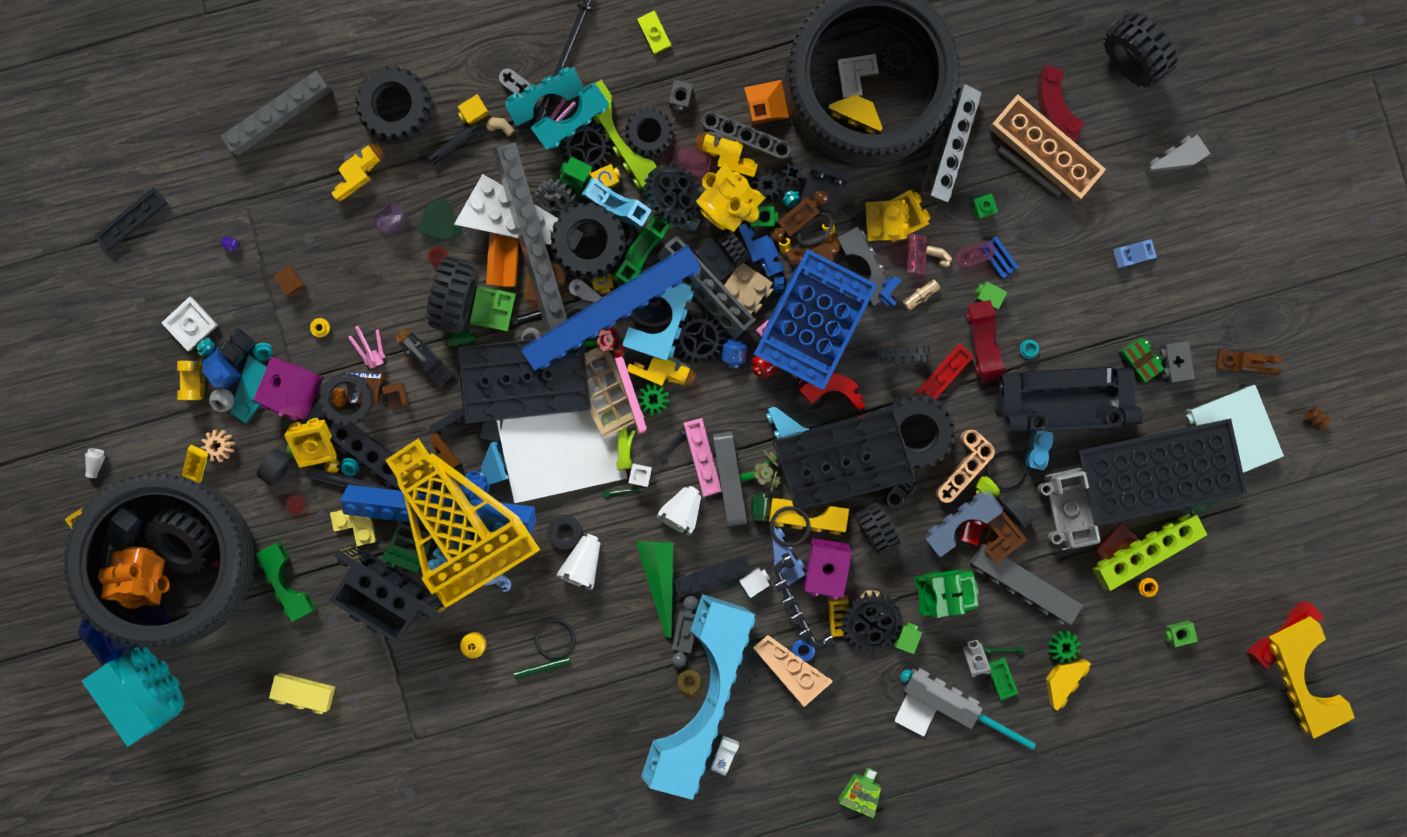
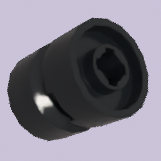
M236 328L230 335L231 340H226L219 347V350L228 359L236 364H240L246 357L245 352H250L256 345V342L244 331Z

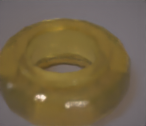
M685 670L679 675L678 686L683 692L694 693L700 688L701 678L696 671ZM688 676L693 677L695 680V684L691 687L684 685V679Z

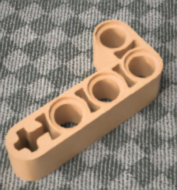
M966 430L961 434V443L970 453L936 489V497L942 502L948 503L953 501L995 454L994 447L975 430ZM969 433H972L975 437L972 444H969L966 440V436ZM983 446H986L989 450L988 455L985 457L980 453ZM970 460H973L976 464L973 471H970L967 467ZM958 474L963 477L960 485L954 482V478ZM943 490H949L948 498L942 497L944 495L942 492Z

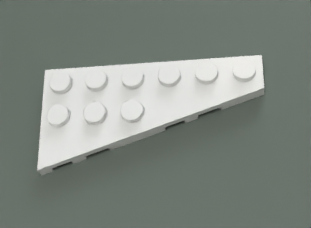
M482 174L454 225L518 239L503 186ZM534 204L545 244L551 245L550 236L553 232V225L558 221V218ZM577 229L573 231L570 237L571 250H575L584 234Z

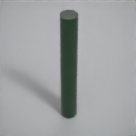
M569 657L518 670L513 672L514 678L518 679L569 665L571 661Z

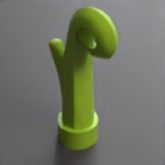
M611 409L604 412L601 416L604 425L611 423L607 420L609 415L617 420ZM626 427L617 432V470L632 469L630 450L635 431L631 430L627 437Z

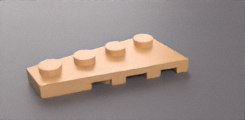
M768 635L753 647L803 707L833 682Z

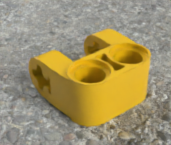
M177 361V371H180V390H177V400L203 399L205 395L203 363L198 361Z

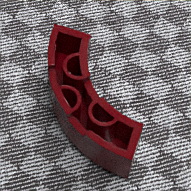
M1046 64L1041 69L1037 83L1041 114L1075 142L1078 139L1084 122L1075 117L1064 102L1061 91L1064 71Z
M987 300L968 304V312L965 313L966 323L969 324L971 344L976 366H974L975 375L980 377L981 384L998 381L1000 374L1005 373V367L1000 348L995 346V334H997L996 314L992 302Z

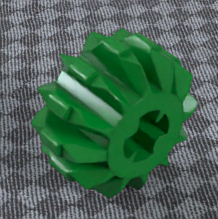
M654 383L653 390L647 384L648 392L640 389L641 393L645 394L644 397L637 396V399L644 400V402L639 403V407L646 405L643 409L644 413L650 408L651 416L654 414V409L660 415L659 407L663 410L667 409L662 403H670V400L663 399L669 393L661 394L664 390L663 386L657 391V383ZM651 394L652 396L654 394L658 395L657 400L659 402L656 405L655 403L653 405L649 403V396Z
M1058 631V637L1055 635L1051 636L1054 642H1048L1050 646H1053L1048 649V652L1053 653L1052 658L1054 660L1058 659L1059 663H1063L1064 660L1067 663H1071L1070 657L1075 660L1077 659L1075 652L1081 653V650L1076 647L1080 646L1081 642L1076 641V635H1071L1069 631H1066L1065 634L1062 631ZM1063 644H1066L1067 647L1065 651L1062 647Z

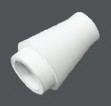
M90 448L85 453L86 477H98L99 470L105 459L103 450Z

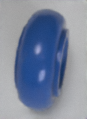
M798 639L792 645V653L804 662H808L815 654V647L811 646L807 639L804 641L803 639ZM801 645H806L809 648V652L805 656H801L798 653V648Z

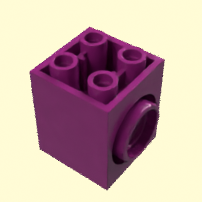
M271 356L253 400L261 403L260 407L270 411L273 409L272 413L283 417V415L287 414V418L295 421L298 418L306 420L324 377L296 364Z
M811 538L803 579L804 589L809 595L819 596V594H824L831 599L844 597L852 555L849 544Z

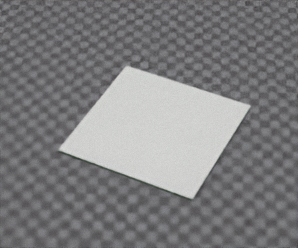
M603 367L594 368L596 373L604 370ZM590 369L587 370L588 378L593 376ZM603 375L599 378L604 388H606L607 383L605 375ZM596 379L588 383L590 396L601 390ZM604 394L591 400L596 411L609 405ZM589 411L503 420L501 429L500 421H497L514 503L627 479L626 471L617 470L616 461H618L617 432L603 439ZM609 415L607 416V420L609 422L614 421V417Z

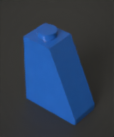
M219 347L203 359V373L215 387L230 388L241 379L242 373L219 350Z

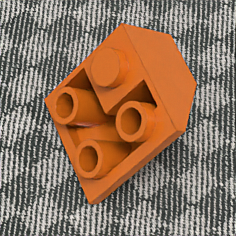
M782 80L744 87L751 126L789 118Z

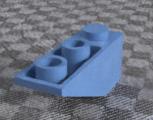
M774 526L776 536L784 542L782 539L785 537L780 527L775 528ZM772 537L774 568L782 560L781 555L787 552L795 564L790 569L787 566L782 569V575L787 585H790L805 575L803 570L806 568L800 559L796 561L793 556L795 553L793 547L780 545Z

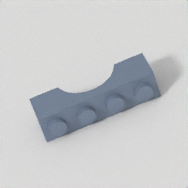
M989 490L985 493L983 491L979 492L973 497L974 501L970 504L964 503L958 508L959 512L955 515L949 514L942 520L944 523L940 526L934 525L927 531L929 534H927L926 540L940 557L956 546L955 530L959 524L969 519H977L987 524L1002 513L1003 507Z

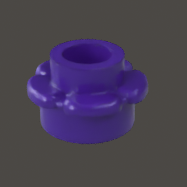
M223 236L222 241H219L223 244L222 248L233 251L238 249L239 241Z

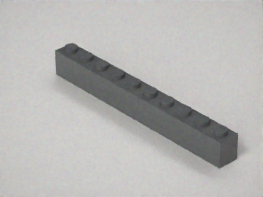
M514 142L492 150L546 332L566 321L567 316L517 145Z

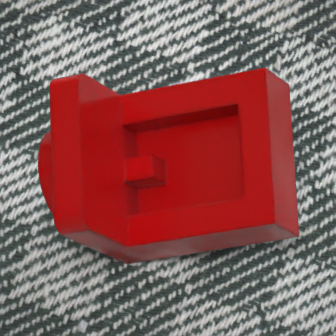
M977 519L964 521L958 540L978 546L982 528H989L988 523L986 524Z

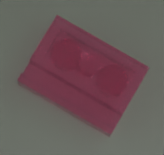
M675 145L672 165L674 167L676 164H679L680 170L685 167L686 174L692 172L691 177L703 178L710 171L712 155L703 152L699 148Z

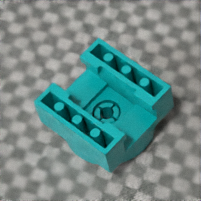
M145 647L134 648L123 657L108 662L81 681L127 747L136 743L145 735L148 736L178 716L179 712L183 709V705H185L178 687L180 682L168 671L167 663L163 660L160 661Z

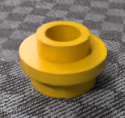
M317 318L312 321L310 330L314 336L321 338L329 333L330 325L325 319ZM319 324L323 326L321 331L317 330V325Z

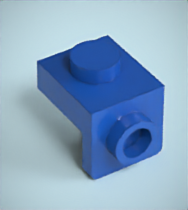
M894 276L892 279L888 277L881 285L884 288L878 294L881 297L879 300L887 307L889 305L894 307L897 304L889 296L901 282L897 276Z

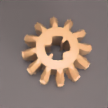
M213 430L212 434L206 433L207 439L201 440L206 445L200 449L207 450L209 453L208 457L210 456V461L212 462L216 459L218 462H223L224 458H230L229 453H234V449L230 448V445H235V442H229L232 435H226L224 430L220 432ZM221 444V447L215 448V445Z

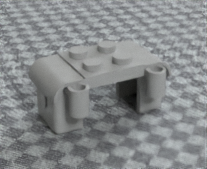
M1081 468L1045 475V483L1039 484L1037 488L1040 494L1048 495L1055 531L1049 533L1048 540L1051 543L1059 544L1061 550L1075 549L1100 542L1098 526L1093 525L1086 489L1089 488L1087 475ZM1044 486L1047 488L1046 492L1043 491ZM1055 535H1057L1056 541L1053 539Z

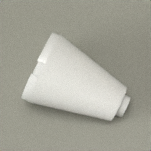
M587 534V537L582 536L558 571L557 577H561L562 580L579 587L583 584L586 586L585 589L592 590L600 549V542L597 541L598 538Z

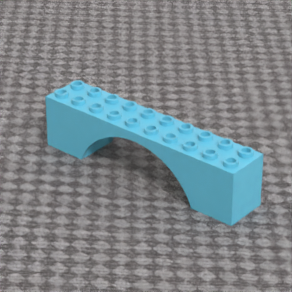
M702 594L690 631L699 639L708 657L710 666L708 693L701 709L690 723L668 737L653 740L641 775L649 788L692 800L694 795L698 793L699 780L705 772V762L712 751V741L718 734L717 726L719 720L721 721L724 716V706L730 698V688L736 680V670L742 662L743 649L749 642L748 634L750 628L752 629L755 624V614L745 607Z

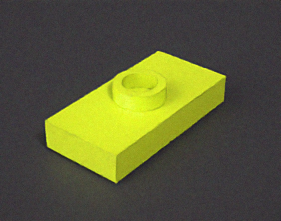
M655 11L637 19L654 55L671 47V43Z

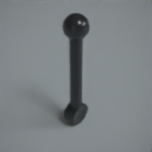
M538 312L520 318L513 317L511 323L516 325L520 321L541 316V313Z
M685 429L679 430V435L675 438V440L664 452V454H661L659 456V460L661 462H664L666 460V456L676 445V443L680 440V438L686 435Z

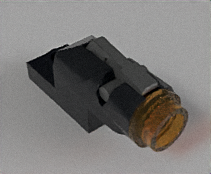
M405 328L395 337L401 349L439 388H442L455 376L412 330L409 331Z

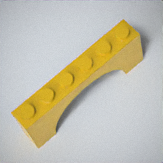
M1308 617L1269 636L1270 650L1277 658L1275 663L1283 674L1281 677L1282 681L1289 689V692H1287L1288 697L1295 705L1293 710L1297 717L1300 718L1301 723L1299 725L1305 734L1308 733L1312 738H1316L1355 718L1349 702L1342 696L1336 695L1329 698H1319L1310 695L1304 679L1306 662L1311 652L1326 640L1321 625L1316 620Z

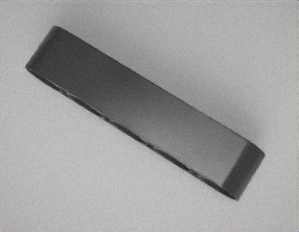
M707 112L702 118V127L707 132L728 134L723 131V128L726 125H730L734 131L729 134L734 135L735 141L743 144V147L777 161H785L789 157L790 145L783 140L715 112ZM708 118H713L716 124L708 126L705 121ZM747 132L751 135V139L744 141L741 138V134ZM766 140L768 141L769 146L767 148H761L759 146V141ZM784 147L787 153L781 156L777 153L776 149Z
M732 431L713 434L728 527L747 524Z

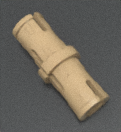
M933 279L921 289L915 290L916 292L902 301L908 311H911L921 302H926L928 297L941 288Z

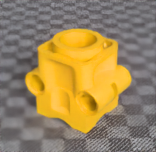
M724 164L716 174L707 173L703 177L702 184L706 190L696 202L701 207L700 211L714 225L722 230L727 228L734 232L743 220L752 223L758 219L759 210L757 207L765 197L759 191L753 190L743 175L738 172H732Z

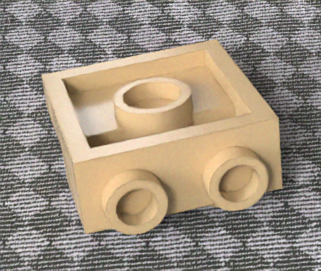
M744 263L736 268L724 285L750 314L752 312L757 313L762 306L760 301L763 296L767 298L773 290L771 287L773 283Z

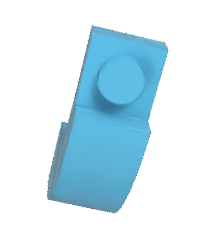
M595 178L589 180L581 194L595 203V206L602 205L606 207V210L612 211L617 219L633 226L642 227L652 211L637 199H628L613 192Z

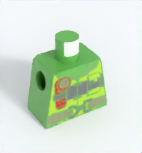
M867 767L863 777L854 774L839 796V803L874 818L881 791L880 785L874 782L878 772Z

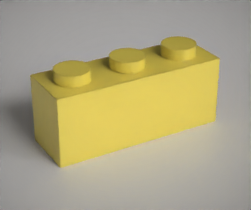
M279 673L274 677L269 698L274 699V702L278 704L290 703L293 704L294 708L304 709L306 707L312 709L314 713L323 714V712H327L330 709L335 687Z

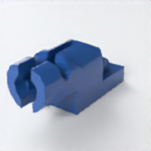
M746 224L738 226V231L752 264L761 261L760 265L768 278L785 270L781 261L773 262L779 254L771 238L764 236L753 241L752 238L755 236L751 227L747 228Z

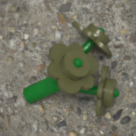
M765 450L764 453L769 459L763 464H756L755 471L740 474L739 477L741 482L757 479L760 485L771 482L770 492H772L773 488H777L781 482L779 481L780 477L777 476L778 471H775L774 478H771L773 469L768 467V464L773 462L777 467L779 464L777 463V455L772 451L768 453Z

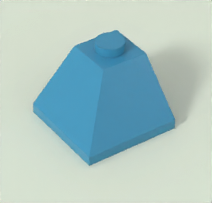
M499 442L490 443L481 465L482 471L480 475L486 476V482L489 485L509 478Z

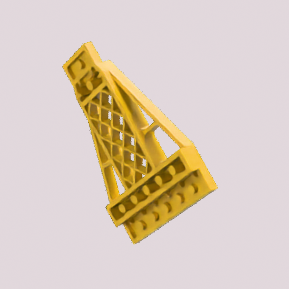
M419 438L386 459V462L396 475L398 486L404 495L423 573L421 579L431 594H437L445 608L540 550L516 514L433 453L429 455ZM454 479L484 501L477 506H472ZM429 480L428 488L419 486ZM433 481L442 482L441 491L432 489ZM446 487L448 488V490L450 491V493H446V492H445V491H446ZM418 490L427 492L426 501L420 500ZM431 494L440 496L439 504L430 502ZM444 497L453 499L452 508L443 506ZM457 503H458V505L460 506V508H461L462 510L456 509V508H457ZM488 503L510 519V522L494 532H489L476 510ZM429 507L438 509L437 517L430 515ZM442 510L451 512L450 521L441 519ZM416 513L431 534L425 539L421 537ZM455 514L464 516L463 524L454 522ZM468 520L470 521L473 527L467 526ZM440 523L449 526L448 534L442 533ZM453 527L462 529L461 537L452 535ZM466 530L475 532L474 541L465 539ZM431 538L435 540L447 558L446 562L433 570L429 569L423 543ZM451 540L460 542L459 550L452 548L450 545ZM464 543L472 545L463 551Z

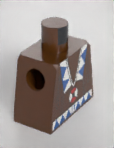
M345 371V373L358 375L365 379L372 388L371 391L374 394L373 403H380L385 373ZM346 383L348 401L358 403L359 410L363 401L362 393L354 384Z

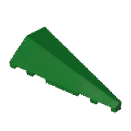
M636 540L664 635L671 638L673 542Z

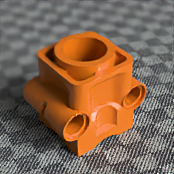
M127 547L122 551L113 552L110 566L101 568L98 573L99 581L103 584L101 598L108 601L115 600L122 607L129 610L137 609L143 605H160L161 594L167 592L170 587L168 578L163 576L165 559L157 556L154 551L142 547Z

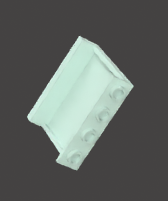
M1256 385L1245 386L1239 391L1185 411L1187 414L1185 418L1189 426L1228 418L1232 419L1243 472L1284 456Z

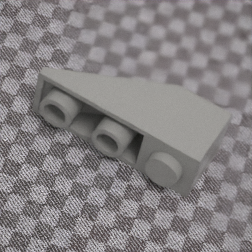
M1189 135L1180 141L1181 145L1175 148L1173 146L1164 152L1166 156L1161 159L1156 157L1148 163L1150 167L1145 169V171L1153 172L1188 168L1208 156L1210 152L1198 135L1192 138Z

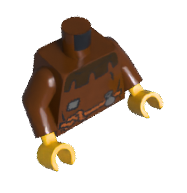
M823 224L822 227L826 234L829 227H825V225ZM833 224L830 235L817 246H803L791 250L790 239L786 238V244L779 242L780 251L785 253V256L794 268L799 266L807 249L833 262V256L840 250L835 234V226Z

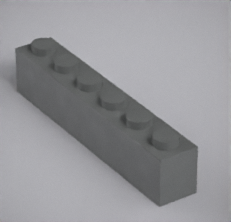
M316 70L222 134L221 138L230 151L239 156L325 97L332 90L322 75Z
M980 545L970 561L974 565L973 569L982 575L984 572L991 575L990 580L998 585L1000 582L1007 585L1005 589L1014 595L1017 592L1023 595L1022 600L1030 605L1033 602L1039 605L1038 610L1047 615L1049 612L1054 614V619L1064 625L1067 622L1072 625L1083 607L1082 604L1006 557L996 564L984 550L987 545Z

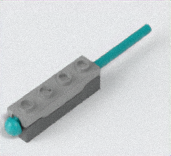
M913 668L912 671L904 670L901 673L900 679L904 683L902 689L968 728L972 729L976 720L1030 750L1035 748L1036 744L981 714L982 708L978 705L979 701L970 696L968 699L961 696L963 692L954 687L952 689L945 686L946 683L937 677L935 680L928 677L929 673L919 668L917 671Z

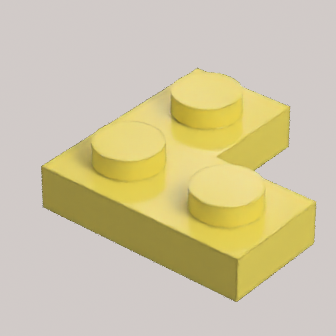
M342 510L330 513L334 531L353 527L357 546L377 542L372 518L344 515Z

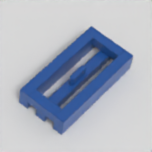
M997 236L980 247V250L1001 279L1018 268ZM992 243H995V244H996V246L998 247V249L1001 251V253L1003 254V256L1006 258V260L1008 261V263L1011 265V268H1009V266L1007 265V263L1004 261V259L1002 258V256L999 254V252L997 251V249L994 247V245H993ZM988 246L992 250L994 255L997 257L999 262L1002 264L1006 272L1002 271V269L996 263V261L991 256L989 251L986 249Z

